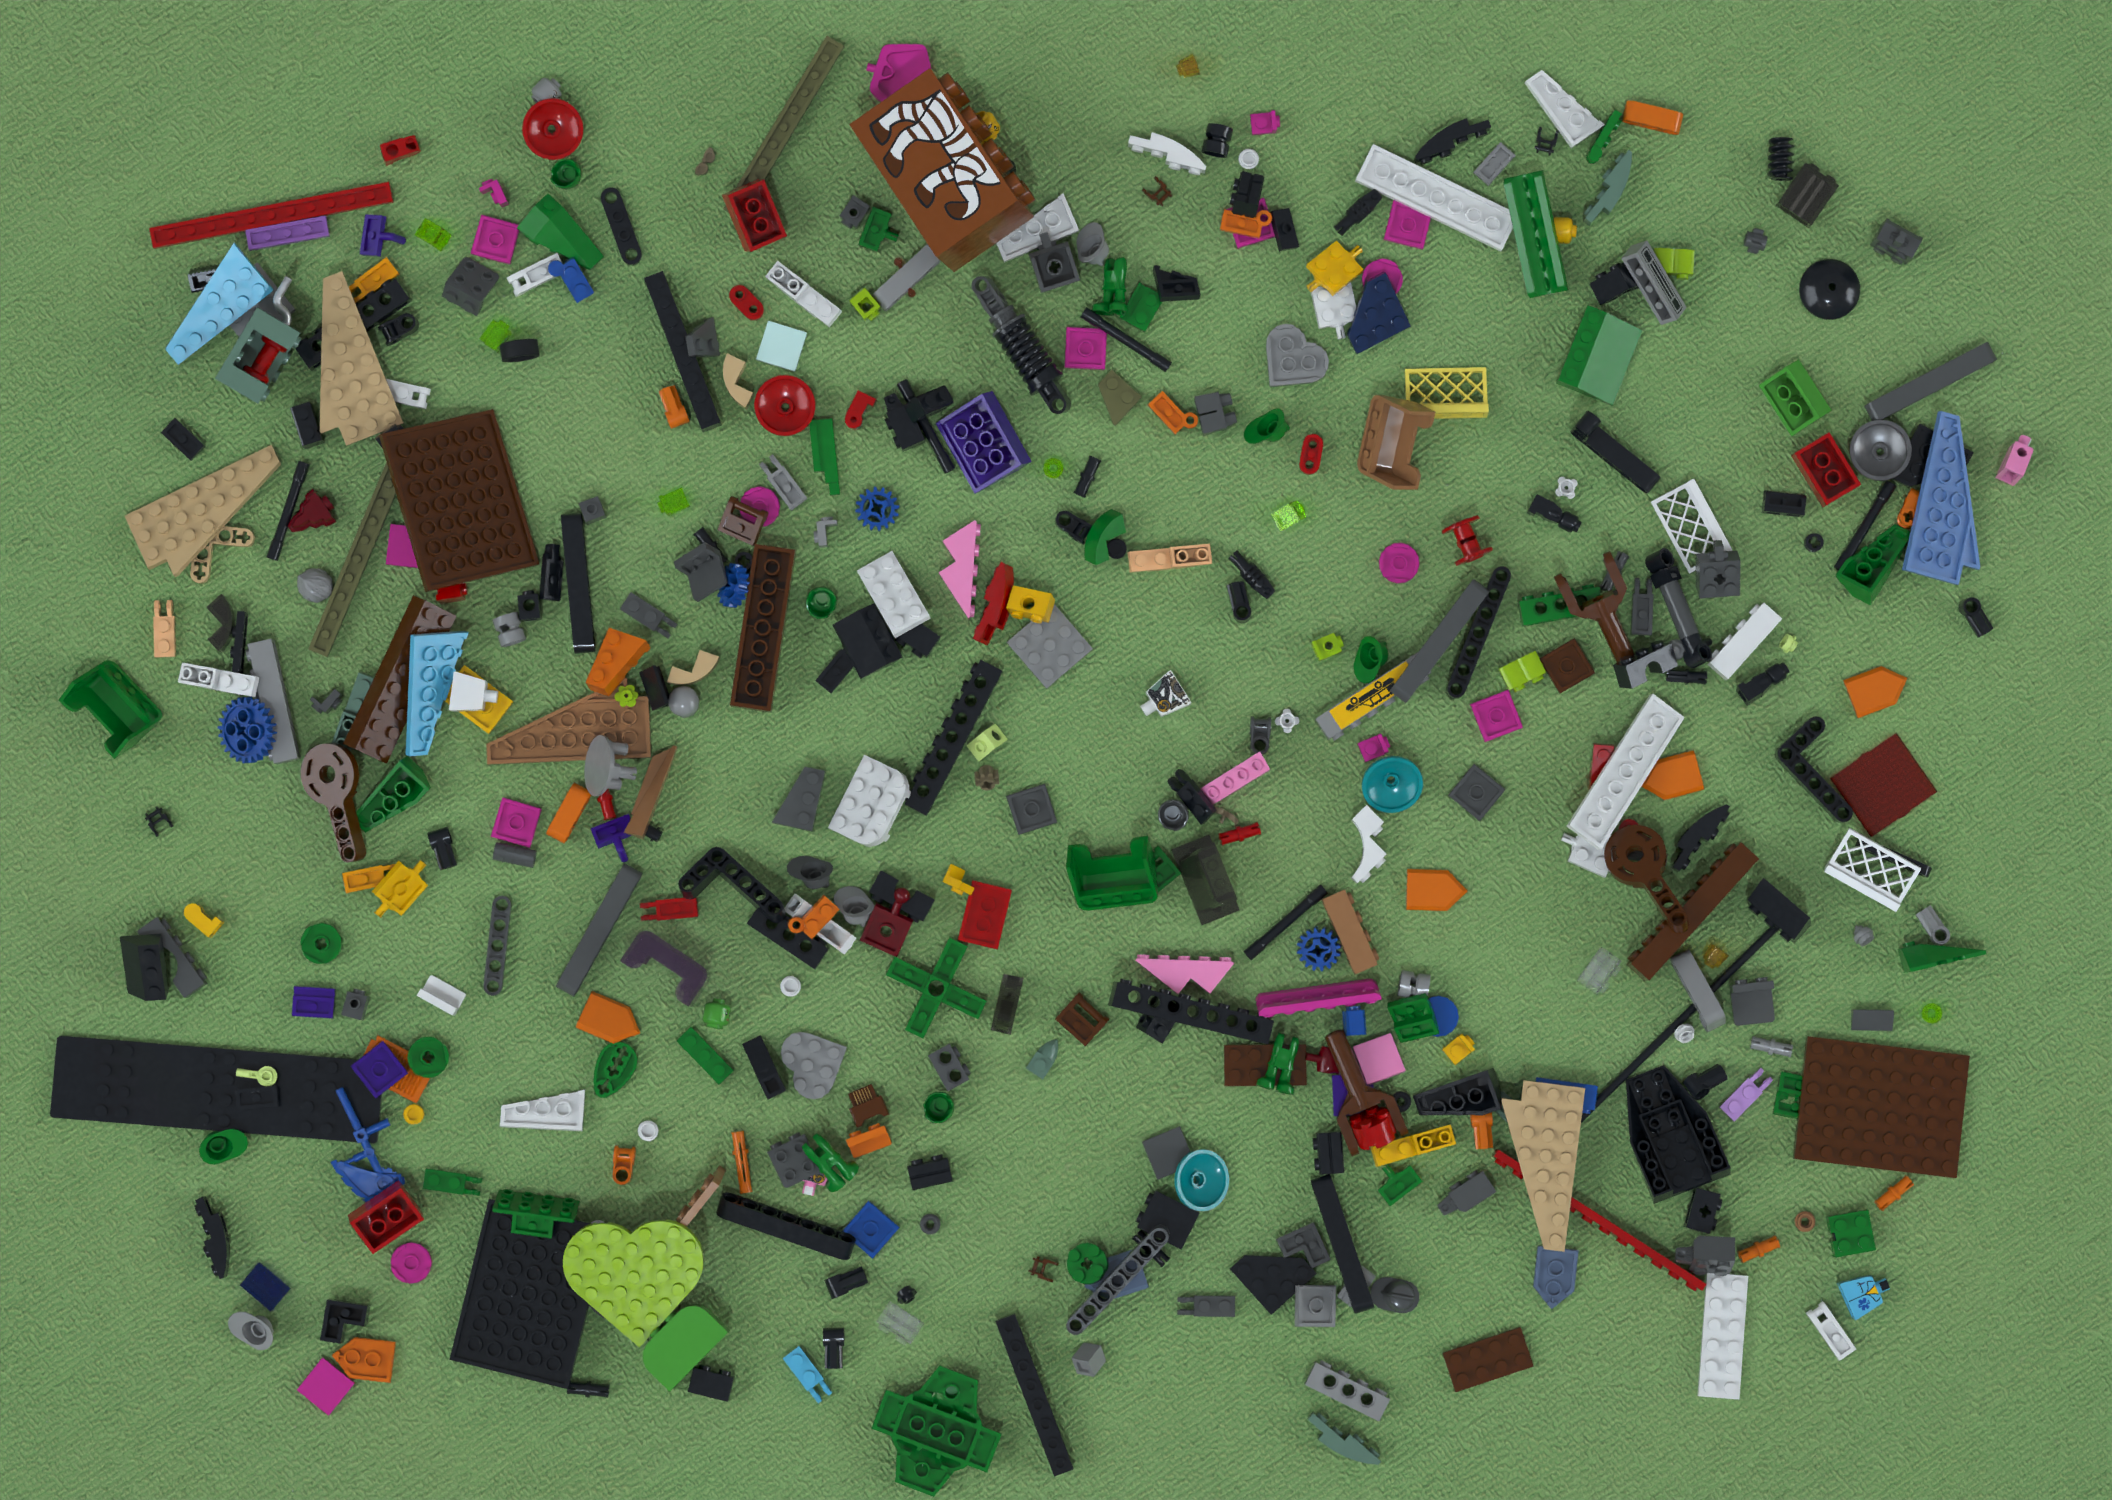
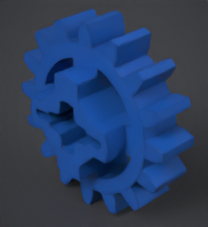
M874 487L873 492L866 489L867 495L860 494L859 496L862 501H856V505L860 506V508L856 509L855 512L861 513L857 518L858 521L864 520L863 527L869 524L870 531L877 527L880 532L881 526L889 529L888 523L895 524L892 518L899 516L895 512V510L900 509L899 505H894L897 498L891 499L892 492L890 491L886 494L883 487L880 492L876 487ZM875 496H882L886 499L884 501L877 500ZM868 500L870 503L869 508L864 511V505ZM873 501L878 507L882 506V517L877 512H872L874 510ZM891 507L890 515L886 518L885 512ZM874 517L879 519L880 522H872L869 519Z
M729 563V566H725L727 584L720 588L717 597H720L719 602L723 603L725 607L737 608V605L741 606V600L746 599L745 593L749 591L747 586L750 584L747 581L749 574H746L747 568H743L741 564Z
M1315 926L1314 932L1307 929V935L1302 934L1300 937L1303 941H1298L1297 943L1301 947L1297 950V954H1302L1299 960L1306 961V968L1312 965L1313 971L1317 967L1323 971L1325 966L1330 969L1332 967L1331 962L1336 964L1338 961L1335 956L1341 955V952L1337 949L1341 948L1342 945L1336 943L1339 937H1332L1333 930L1327 933L1326 927L1319 931L1318 926ZM1313 937V943L1306 946L1307 941ZM1317 945H1319L1320 948H1323L1322 952H1319L1318 949H1315ZM1332 952L1331 957L1325 960V954Z

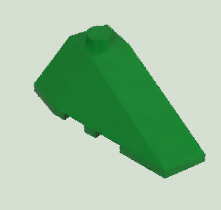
M549 194L545 195L531 209L517 227L532 243L536 245L541 244L549 248V251L555 254L557 252L567 257L568 260L574 257L578 265L588 270H591L604 258L603 254L564 207Z
M1894 524L1879 535L1870 545L1861 548V551L1855 556L1846 559L1837 572L1836 578L1853 597L1871 605L1906 548L1910 531Z
M406 756L400 760L357 810L360 828L365 833L418 803L431 788L423 769L411 758Z
M1915 941L1904 943L1903 948L1898 949L1903 973L1987 954L1986 950L1927 944L1915 945Z

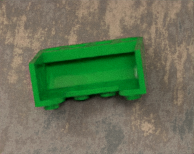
M110 660L100 663L72 681L59 698L63 706L72 712H77L86 707L112 736L105 741L104 747L114 759L134 747L162 719L161 710L115 662Z
M1148 836L1133 838L1130 841L1131 853L1093 858L1089 847L1086 845H1068L1066 870L1079 908L1090 911L1149 904L1157 900L1158 885L1155 857Z

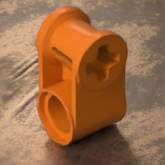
M1913 488L1907 494L1897 516L1898 525L1904 529L1912 527L1919 497V491ZM1907 514L1910 515L1909 522L1905 521L1904 516H1906Z
M615 1145L613 1179L617 1184L627 1185L632 1180L636 1147L619 1148L618 1145ZM621 1170H625L628 1173V1178L623 1182L617 1178V1174Z

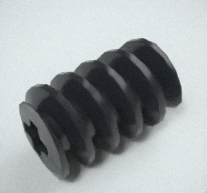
M1775 137L1769 139V144L1772 146L1769 147L1768 151L1772 154L1768 156V160L1772 162L1768 164V168L1771 170L1768 171L1767 175L1771 177V180H1793V177L1787 175V173L1793 172V169L1788 168V165L1794 163V161L1788 159V157L1794 156V153L1788 151V149L1794 148V145L1789 143V141L1793 140L1792 138Z

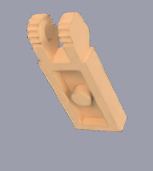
M159 600L154 601L155 658L176 657L175 616H173L172 600H167L166 603L167 616H161V603Z

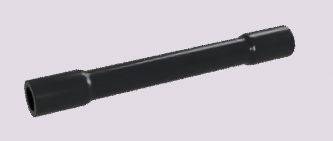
M1086 307L1080 318L1094 327H1098L1149 360L1150 363L1162 371L1166 372L1171 365V361L1113 326L1091 309Z
M907 379L897 384L907 403L916 397ZM925 418L918 421L943 472L947 474L954 470V464L941 445L928 419Z
M298 461L293 475V482L266 558L275 561L279 559L288 525L310 464Z
M1886 480L1847 548L1842 552L1834 565L1836 570L1839 571L1846 559L1854 556L1883 506L1888 502L1897 486Z
M1320 884L1300 904L1243 952L1252 961L1269 943L1309 908L1316 905L1328 892Z

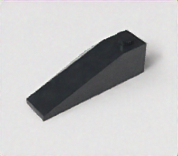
M1494 1068L1413 1096L1419 1115H1485L1502 1109L1501 1088Z

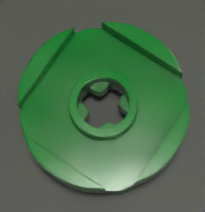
M325 923L308 927L302 934L300 941L304 956L316 964L330 963L339 956L342 949V937L338 930ZM324 938L327 946L318 949L316 941Z
M422 1037L410 1046L407 1054L408 1065L415 1075L422 1078H434L445 1070L449 1062L448 1049L441 1041L434 1037ZM425 1052H429V1055L434 1057V1059L430 1060V1063H427L422 1058L425 1056Z
M1082 1243L1077 1245L1068 1254L1067 1269L1070 1276L1077 1282L1085 1285L1095 1284L1103 1278L1108 1270L1109 1261L1107 1254L1097 1245ZM1087 1258L1093 1262L1088 1270L1083 1266Z

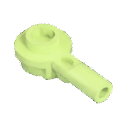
M264 1066L259 1071L240 1068L236 1070V1076L257 1079L265 1087L274 1085L278 1078L276 1070L270 1066Z

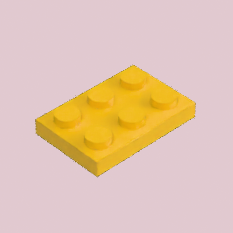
M465 665L459 671V673L484 680ZM488 683L487 690L498 691L497 703L485 702V709L483 711H463L460 713L490 734L513 704V701ZM451 684V687H450V689H449L447 698H446V700H444V701H445L446 703H448L449 705H450V697H451L452 684Z

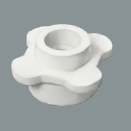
M1560 477L1557 481L1559 485L1555 491L1558 497L1567 496L1569 499L1574 498V490L1578 484L1577 481Z
M1284 709L1283 714L1275 719V724L1280 725L1285 733H1290L1292 727L1299 724V718L1295 717L1290 709Z

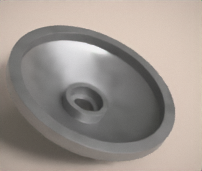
M1874 420L1864 424L1856 431L1850 444V458L1856 470L1866 478L1876 481L1890 480L1901 474L1909 464L1912 453L1911 442L1907 433L1898 424L1888 420ZM1878 449L1884 451L1882 456L1877 455L1876 451Z

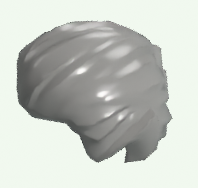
M320 568L308 569L297 577L299 593L310 602H321L332 593V578L326 571Z

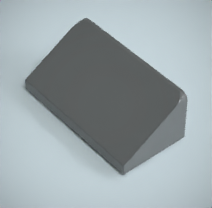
M1851 1010V1030H1893L1894 1010Z

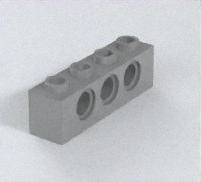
M1322 1360L1320 1363L1314 1362L1304 1383L1306 1386L1380 1421L1390 1401L1386 1397L1387 1392L1376 1388L1374 1391L1368 1388L1369 1384L1361 1379L1354 1381L1349 1378L1350 1374L1340 1369L1337 1373L1331 1370L1332 1365ZM1327 1375L1335 1377V1383L1332 1386L1324 1384V1378ZM1346 1384H1351L1354 1388L1353 1393L1350 1395H1345L1342 1392V1388ZM1365 1393H1369L1372 1396V1401L1369 1404L1361 1402V1396Z

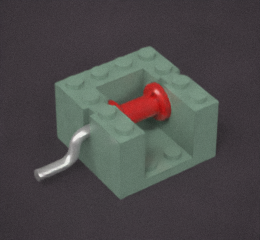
M287 276L284 277L273 298L274 307L282 314L283 321L257 307L215 377L218 381L257 404L260 400L263 402L266 400L270 393V389H268L270 382L275 383L281 373L278 371L280 365H286L291 356L288 352L292 347L296 349L302 339L299 336L300 331L290 326L291 314L281 302L283 295L292 282V279Z

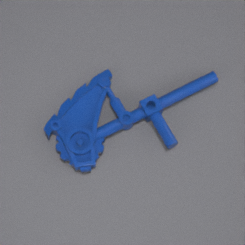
M343 1087L335 1090L354 1128L353 1135L357 1143H361L364 1151L353 1155V1158L346 1161L341 1160L338 1162L337 1159L331 1161L335 1171L343 1176L341 1177L343 1182L347 1186L352 1187L351 1190L357 1196L363 1197L364 1199L362 1200L365 1202L398 1180L402 1185L405 1184V1178L401 1173L393 1172L392 1168L389 1167L387 1169L381 1167L375 1155V1149L368 1141L369 1135L391 1126L388 1118L367 1128L365 1126L362 1127ZM367 1157L373 1170L350 1163Z

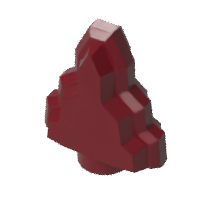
M312 489L305 495L306 500L300 504V511L292 517L288 528L293 533L304 531L309 527L316 529L323 525L328 527L337 522L331 512L335 507L326 495L320 497Z

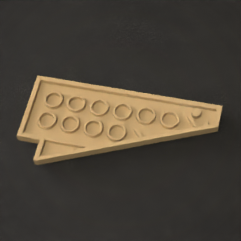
M343 271L323 278L320 433L323 434L339 427L345 444L348 446L384 432L394 424L399 426L404 423Z

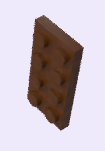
M1299 1044L1293 1064L1294 1070L1291 1072L1290 1084L1292 1086L1307 1085L1306 1044ZM1224 1045V1086H1257L1258 1078L1265 1076L1269 1066L1267 1063L1271 1059L1273 1045ZM1282 1045V1048L1289 1050V1045ZM1277 1070L1275 1086H1277L1282 1070Z
M1521 1327L1442 1353L1455 1392L1534 1367Z

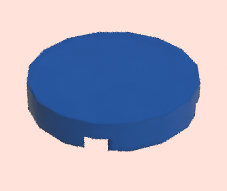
M1430 997L1429 1001L1439 1028V1034L1432 1036H1446L1457 1026L1459 1018L1458 1009L1446 997Z

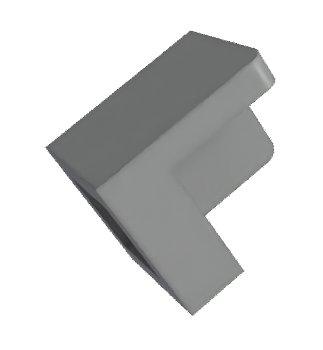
M1083 1343L1072 1357L1077 1374L1094 1377L1106 1362L1101 1345Z

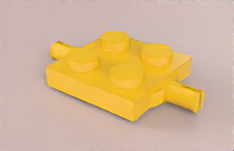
M1336 240L1307 263L1306 268L1313 274L1315 279L1307 285V289L1313 292L1317 287L1321 286L1334 296L1362 274L1364 269L1355 260V257L1363 252L1360 246L1357 245L1348 252Z
M420 860L412 869L398 861L372 890L382 902L374 913L381 918L390 909L402 916L428 886L419 875L427 865Z

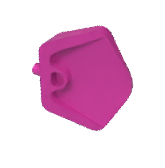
M888 44L883 46L877 65L868 63L866 71L874 73L870 84V91L873 97L882 102L931 68L926 47L921 44Z

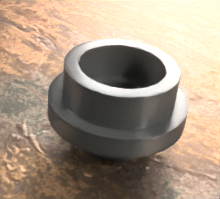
M927 1214L922 1217L920 1228L924 1233L935 1234L940 1229V1220L936 1215ZM932 1220L934 1227L928 1228L926 1225L927 1221Z

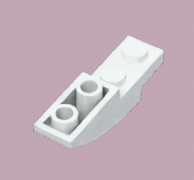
M1153 132L1150 140L1130 135L1128 147H1131L1132 151L1143 153V151L1151 152L1152 156L1163 158L1164 155L1167 156L1165 164L1169 165L1170 169L1180 170L1183 168L1189 170L1190 174H1205L1206 165L1192 151L1180 143Z
M779 261L775 263L765 276L783 293L828 327L842 313L837 306L815 291L808 283Z
M182 662L178 683L256 697L259 677Z

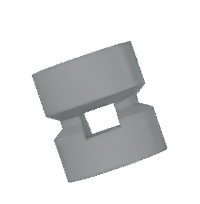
M518 612L505 614L492 620L495 630L500 633L498 639L501 647H508L526 640L523 628H519L521 621Z
M1402 970L1397 996L1408 998L1411 995L1416 996L1424 993L1428 996L1431 975L1419 973L1416 976L1414 972Z

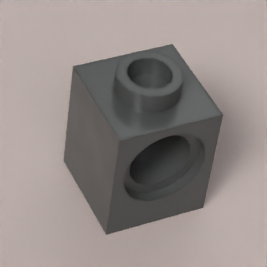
M598 496L579 503L587 525L607 518Z

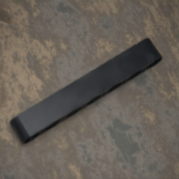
M582 513L562 514L561 526L574 653L595 652Z
M1497 567L1491 574L1486 588L1497 591L1499 598L1491 600L1487 594L1477 609L1446 687V693L1451 699H1459L1467 689L1511 578V573L1506 567ZM1498 571H1503L1506 574L1505 581L1501 582L1496 579ZM1482 609L1490 610V619L1482 618ZM1475 628L1483 630L1484 635L1482 638H1476L1473 635ZM1467 647L1475 648L1476 655L1474 657L1467 656ZM1464 665L1468 668L1469 673L1467 676H1462L1458 673L1459 666ZM1458 684L1461 687V693L1454 695L1450 690L1451 685Z
M1328 1174L1310 1180L1354 1314L1373 1309L1374 1304L1331 1175Z
M729 1192L721 1195L716 1214L722 1219L841 1260L850 1259L856 1242V1238L849 1233Z

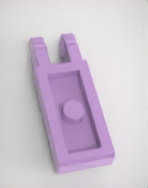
M1759 1068L1750 1078H1747L1719 1106L1733 1122L1773 1081L1771 1077H1768L1759 1087L1753 1083L1763 1074L1764 1070L1762 1068Z

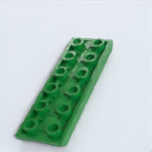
M1543 170L1505 178L1504 189L1529 298L1569 290Z

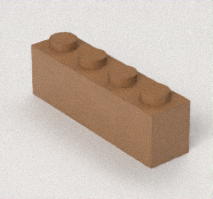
M1342 890L1322 899V903L1336 935L1339 937L1340 944L1354 975L1378 965L1377 960H1379V956L1375 948H1370L1368 942L1371 941L1367 930L1363 931L1360 925L1363 920L1359 911L1355 912L1352 904L1355 902L1351 893H1346L1345 890Z

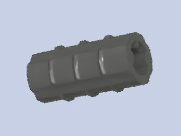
M497 842L493 852V860L533 868L537 851Z

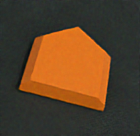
M1880 666L1843 680L1857 719L1895 705L1907 681V677Z
M1694 751L1658 759L1641 787L1663 800L1704 790Z
M1407 869L1406 910L1448 911L1468 892L1448 870Z
M594 991L591 992L576 1025L577 1029L612 1044L640 1034L629 1006Z
M354 1337L332 1354V1357L338 1362L349 1378L391 1383L396 1342Z

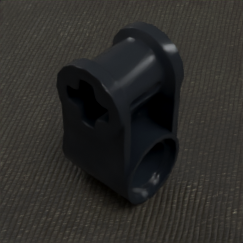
M405 313L378 326V330L382 331L386 339V345L390 346L415 333L419 328V322L413 315ZM410 318L413 320V325L407 329L404 327V322Z
M1061 511L1055 518V524L1058 529L1068 534L1069 537L1078 543L1085 544L1084 540L1092 527L1091 524L1069 511ZM1062 515L1068 516L1070 519L1069 525H1061L1059 517Z

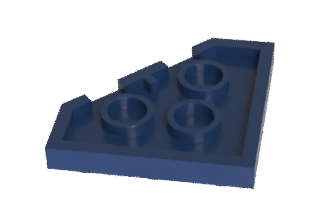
M1385 272L1366 280L1361 300H1359L1355 310V317L1347 336L1356 354L1411 327Z

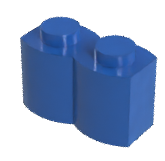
M1361 1006L1346 1007V1011H1342L1345 1035H1367L1365 1010H1361Z

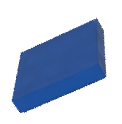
M868 1201L844 1228L843 1232L853 1235L856 1238L855 1244L873 1259L900 1227Z

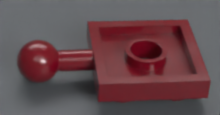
M904 887L895 890V902L892 909L876 903L860 938V941L895 957L898 956L913 923V919L899 914L902 904L910 899V892ZM881 927H890L892 933L889 935L884 934Z

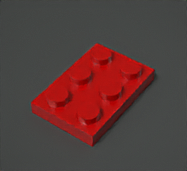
M972 880L971 886L974 887L972 895L968 896L958 940L998 950L1012 890Z

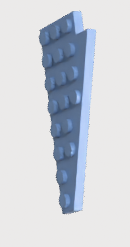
M1938 411L1902 570L1959 585L1963 566L1980 570V560L1960 417Z

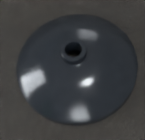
M1824 259L1812 264L1804 272L1799 284V295L1802 304L1812 315L1820 319L1835 320L1846 316L1856 306L1860 297V282L1854 270L1846 263L1835 259ZM1829 284H1833L1835 286L1834 291H1831L1828 288Z

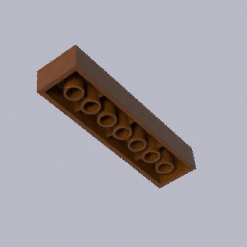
M760 544L754 545L749 577L750 584L748 585L749 591L746 597L730 701L731 707L772 713L796 551L793 549Z
M413 595L343 744L387 764L407 722L411 635L449 632L456 615Z
M1741 842L1730 844L1723 852L1725 856L1722 859H1716L1709 867L1711 869L1710 873L1703 874L1696 881L1698 886L1695 889H1689L1682 897L1684 901L1681 906L1687 913L1689 928L1686 932L1675 933L1666 920L1662 919L1655 927L1657 930L1655 934L1648 935L1641 942L1643 947L1640 950H1634L1627 958L1629 960L1627 966L1641 979L1649 981L1759 860ZM1678 918L1674 921V923L1680 924L1684 920Z

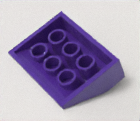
M993 391L982 393L936 423L974 494L1032 462Z

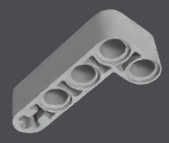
M1687 949L1671 957V964L1697 1009L1699 1019L1705 1031L1708 1033L1726 1024L1725 1014L1690 950Z

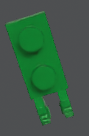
M1614 110L1610 114L1590 148L1588 155H1586L1588 164H1594L1601 158V148H1606L1611 140L1609 135L1612 130L1616 131L1622 120L1619 118L1622 113Z
M426 1168L422 1189L480 1196V1191L477 1189H465L466 1181L482 1183V1178Z

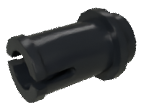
M649 824L645 836L650 838L651 842H658L663 831L660 830V827L656 828Z

